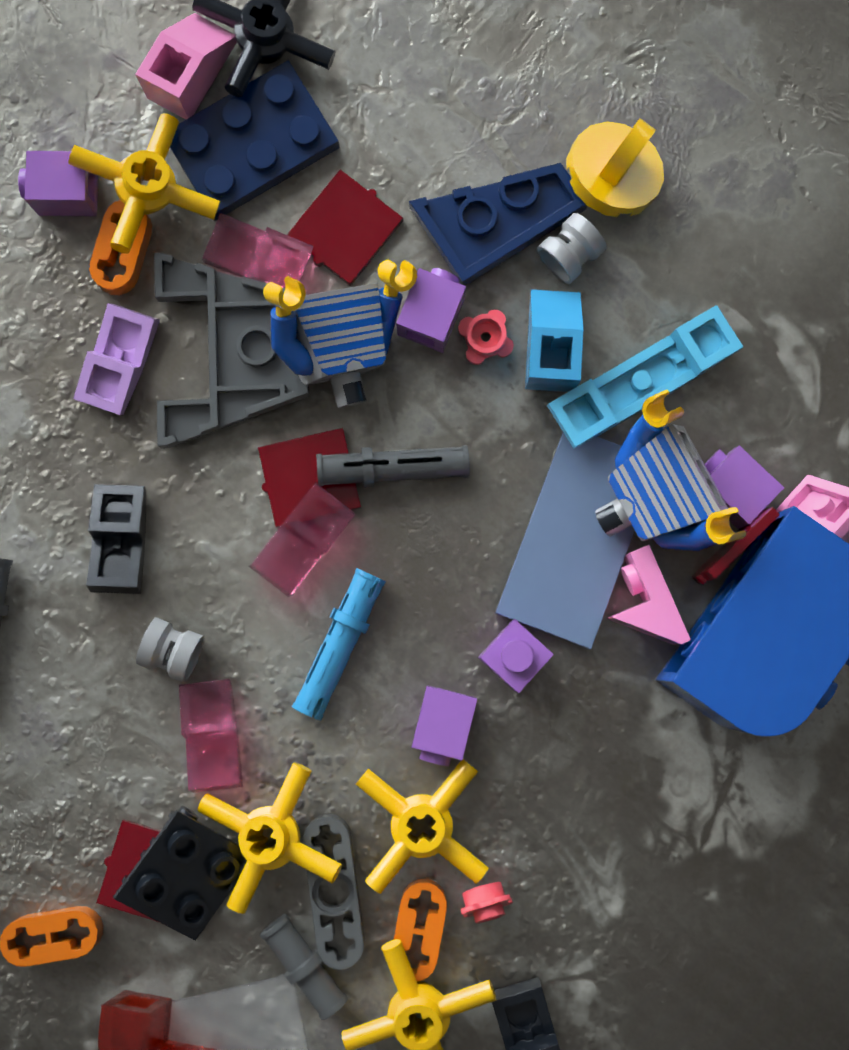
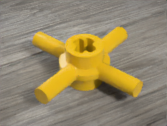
M163 113L160 115L147 150L134 152L122 162L115 161L77 145L73 146L70 153L69 165L114 182L117 196L125 204L110 246L120 253L128 254L130 252L143 216L155 213L166 207L169 203L212 220L215 219L220 201L176 184L175 175L165 161L179 125L178 119L170 114ZM143 180L149 181L147 186L141 185Z
M463 759L433 796L417 794L406 799L369 768L365 771L355 785L393 815L391 833L395 841L394 845L366 878L365 882L369 887L381 894L411 856L427 858L438 853L475 884L483 878L489 867L451 837L453 821L449 811L451 805L479 772L476 768ZM427 814L432 816L431 828L435 830L433 834L429 836L427 833L422 832L418 837L411 834L413 823L409 819L413 815L420 820Z
M293 762L273 806L260 807L249 814L209 793L205 794L200 801L197 809L199 813L239 833V847L244 858L247 860L226 904L229 909L245 914L265 870L280 868L290 861L330 883H334L338 877L342 864L301 843L300 830L292 816L293 810L312 772L306 766ZM272 828L273 833L270 837L276 839V845L268 848L265 845L268 838L262 836L264 829Z
M391 940L385 943L381 949L398 992L392 997L386 1016L343 1030L341 1032L343 1044L346 1050H356L394 1036L404 1047L410 1050H443L440 1039L449 1028L450 1016L496 1001L493 985L489 979L443 995L431 984L416 981L401 940ZM416 1013H421L422 1018H417Z

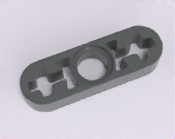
M324 814L316 817L308 825L303 836V844L325 855L323 844H315L313 837L321 833L323 825H330L331 832L334 834L340 833L342 838L341 841L334 844L333 855L335 861H339L342 858L346 860V867L342 866L338 875L347 883L349 888V896L343 903L339 905L326 903L321 898L319 892L320 884L324 879L307 870L318 955L328 967L342 970L350 968L358 962L363 953L365 936L349 826L337 815ZM352 911L353 919L344 917L342 924L345 938H354L356 944L349 946L347 955L339 956L337 948L328 947L327 942L332 941L335 935L334 919L324 923L322 915L336 917Z

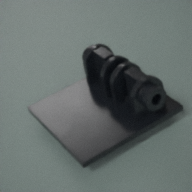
M181 806L179 810L171 811L168 815L169 820L157 837H152L150 840L151 845L147 850L144 849L140 854L141 859L130 874L123 877L121 880L122 885L113 898L196 941L236 885L247 860L241 853L239 844L198 822L197 819L199 817L192 810Z

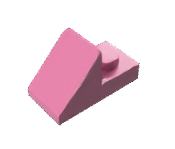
M807 475L776 509L777 512H781L795 506L849 544V487Z
M650 545L626 554L624 560L627 566L621 568L622 576L630 593L633 596L640 594L643 603L614 614L607 619L672 645L690 641V636Z

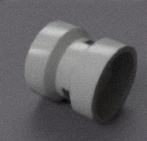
M573 213L561 225V232L556 237L549 236L537 247V253L546 267L557 278L566 284H571L582 273V265L588 260L595 261L606 251L607 244L600 232L590 221L578 213Z
M155 617L142 638L137 652L136 664L150 670L159 667L166 670L170 678L186 683L201 654L204 636L190 630L183 633L174 630L172 623Z

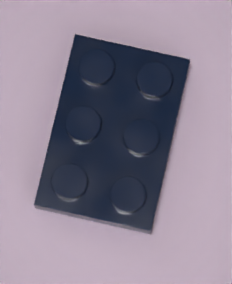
M289 60L249 82L242 97H235L229 94L179 123L170 146L171 151L196 192L220 201L214 222L340 148L337 137Z

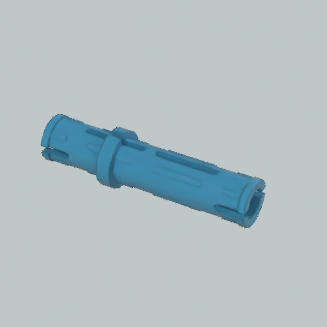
M356 568L353 579L339 608H333L330 618L333 621L292 708L309 717L313 715V718L322 720L328 702L348 663L355 644L361 633L366 634L370 624L366 622L386 581Z

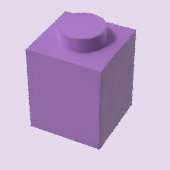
M26 151V168H21L18 176L19 192L21 197L38 216H97L98 175L69 165L68 161L71 151Z
M419 268L416 282L409 291L396 323L397 335L443 353L464 303L466 286L459 284L460 279L446 270L433 268L431 272Z
M740 445L727 453V455L719 449L705 463L728 508L737 507L739 510L738 513L731 514L729 521L737 529L750 525L784 489Z
M514 619L478 658L514 692L520 693L554 654Z
M429 685L426 686L411 747L421 750L419 759L443 766H449L451 758L463 760L477 703L476 697Z

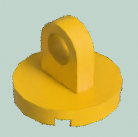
M639 118L633 128L626 124L607 121L590 125L580 133L572 144L566 158V168L568 169L569 167L572 176L570 184L575 194L588 207L605 216L618 217L620 213H631L630 216L640 214L659 195L664 182L663 162L656 147L649 141L656 129Z

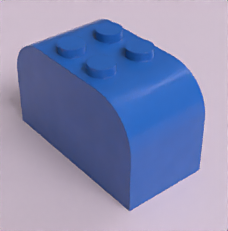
M795 506L778 512L780 515L745 549L689 630L688 634L691 640L677 647L655 679L717 724L732 730L758 736H777L790 732L801 725L814 708L822 709L837 690L838 684L834 682V679L844 664L849 666V544Z

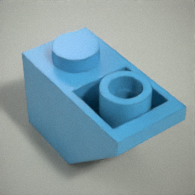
M530 291L525 389L569 392L579 385L581 381L584 331L581 292Z

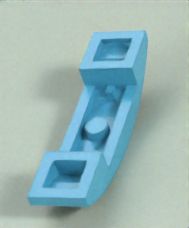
M715 305L676 328L669 336L594 380L589 379L548 403L547 407L574 449L641 412L643 403L647 398L664 390H668L669 394L673 393L741 350L743 345L719 307Z

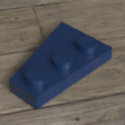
M561 163L503 177L500 182L471 189V186L452 190V194L429 200L423 197L409 201L411 211L453 274L460 279L459 283L464 286L561 226L573 213L580 214L587 209V205L575 194L570 184L572 178Z

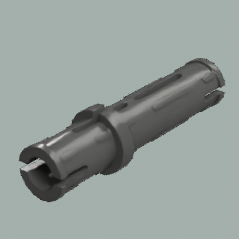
M467 445L450 448L372 452V447L361 448V453L316 454L318 487L333 484L363 483L364 488L374 487V482L450 477L469 478L470 475Z

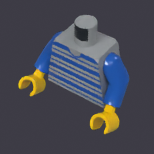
M385 260L379 264L378 276L385 283V287L378 289L377 283L306 295L304 285L289 276H286L284 280V293L282 287L273 282L268 283L264 287L263 294L265 299L276 306L271 310L272 350L295 374L299 375L304 385L331 381L338 408L366 402L367 398L361 374L385 364L403 298L400 292L412 288L417 279L416 268L405 260L401 262L400 271L396 277L397 265L394 262Z
M668 390L647 398L643 403L642 416L630 429L615 457L616 469L608 476L609 483L617 499L595 511L597 520L604 532L611 537L632 525L641 541L654 539L663 549L700 551L716 544H725L744 538L746 536L745 530L735 533L729 525L731 514L738 513V508H728L684 426L672 424L667 427V424L683 416L684 409L680 406L670 412L666 410L664 398L669 395L670 392Z

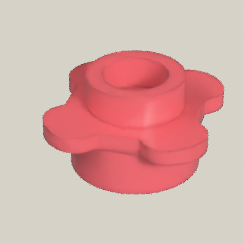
M490 310L488 314H480L474 318L465 317L460 321L458 332L461 336L465 337L468 347L466 359L470 363L480 365L486 358L496 355L505 358L511 354L514 344L507 337L506 317L501 311ZM488 333L491 339L485 342L481 339V335Z
M493 882L463 892L462 897L465 907L460 909L464 918L474 916L475 923L480 924L506 915L503 907L512 904L513 901L510 894L505 895L501 882Z

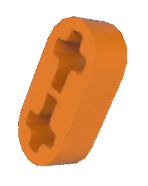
M121 200L112 203L103 216L89 268L92 279L104 292L119 296L128 293L135 287L152 234V222L149 215L146 214L142 218L130 252L128 254H120L119 263L126 270L124 276L115 275L113 282H110V278L103 270L105 266L113 267L119 253L111 248L110 243L125 207Z
M428 878L412 881L404 889L393 940L400 939L404 950L409 951L413 934L422 935L421 953L429 956L427 961L420 960L417 968H412L417 982L427 979L434 972L447 912V900L443 888L437 882ZM421 890L431 892V901L439 904L437 909L428 910L425 926L415 924L417 908L409 904L410 898H419Z
M75 906L27 914L17 918L3 930L0 937V950L2 956L9 963L19 967L79 958L88 954L99 944L103 936L104 925L99 914L87 906ZM74 919L78 920L80 927H88L90 934L81 940V945H78L77 939L74 936L58 937V932L64 931L73 925ZM24 927H26V932L29 936L41 934L46 936V940L40 941L31 947L29 953H27L25 945H16L15 937L23 933Z

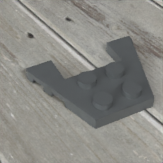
M154 253L155 298L158 302L208 300L210 397L208 399L157 401V444L161 449L177 446L310 397L309 385H304L299 375L295 374L272 350L271 310L276 306L269 303L264 297L263 290L268 283L247 277L239 278L218 272L215 268L199 263L194 265L174 259L171 255Z

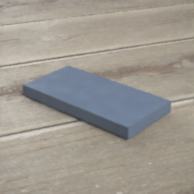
M562 432L495 614L511 620L516 619L521 624L587 649L592 648L635 531L631 525L609 537L600 526L595 514L597 509L617 499L609 483L608 476L616 469L615 457L621 445L595 437L573 449Z

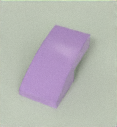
M107 304L94 351H87L73 399L118 415H123L144 368L160 320L115 304Z

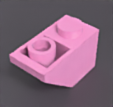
M196 13L161 31L135 74L147 99L185 120L193 116L236 45L235 34Z

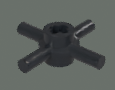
M221 0L193 1V11L234 28L236 41L243 51L224 87L229 94L235 97L243 96L259 63H273L279 60L285 52H289L329 70L336 51L294 33L293 22L286 12L291 0H250L245 4L243 10Z

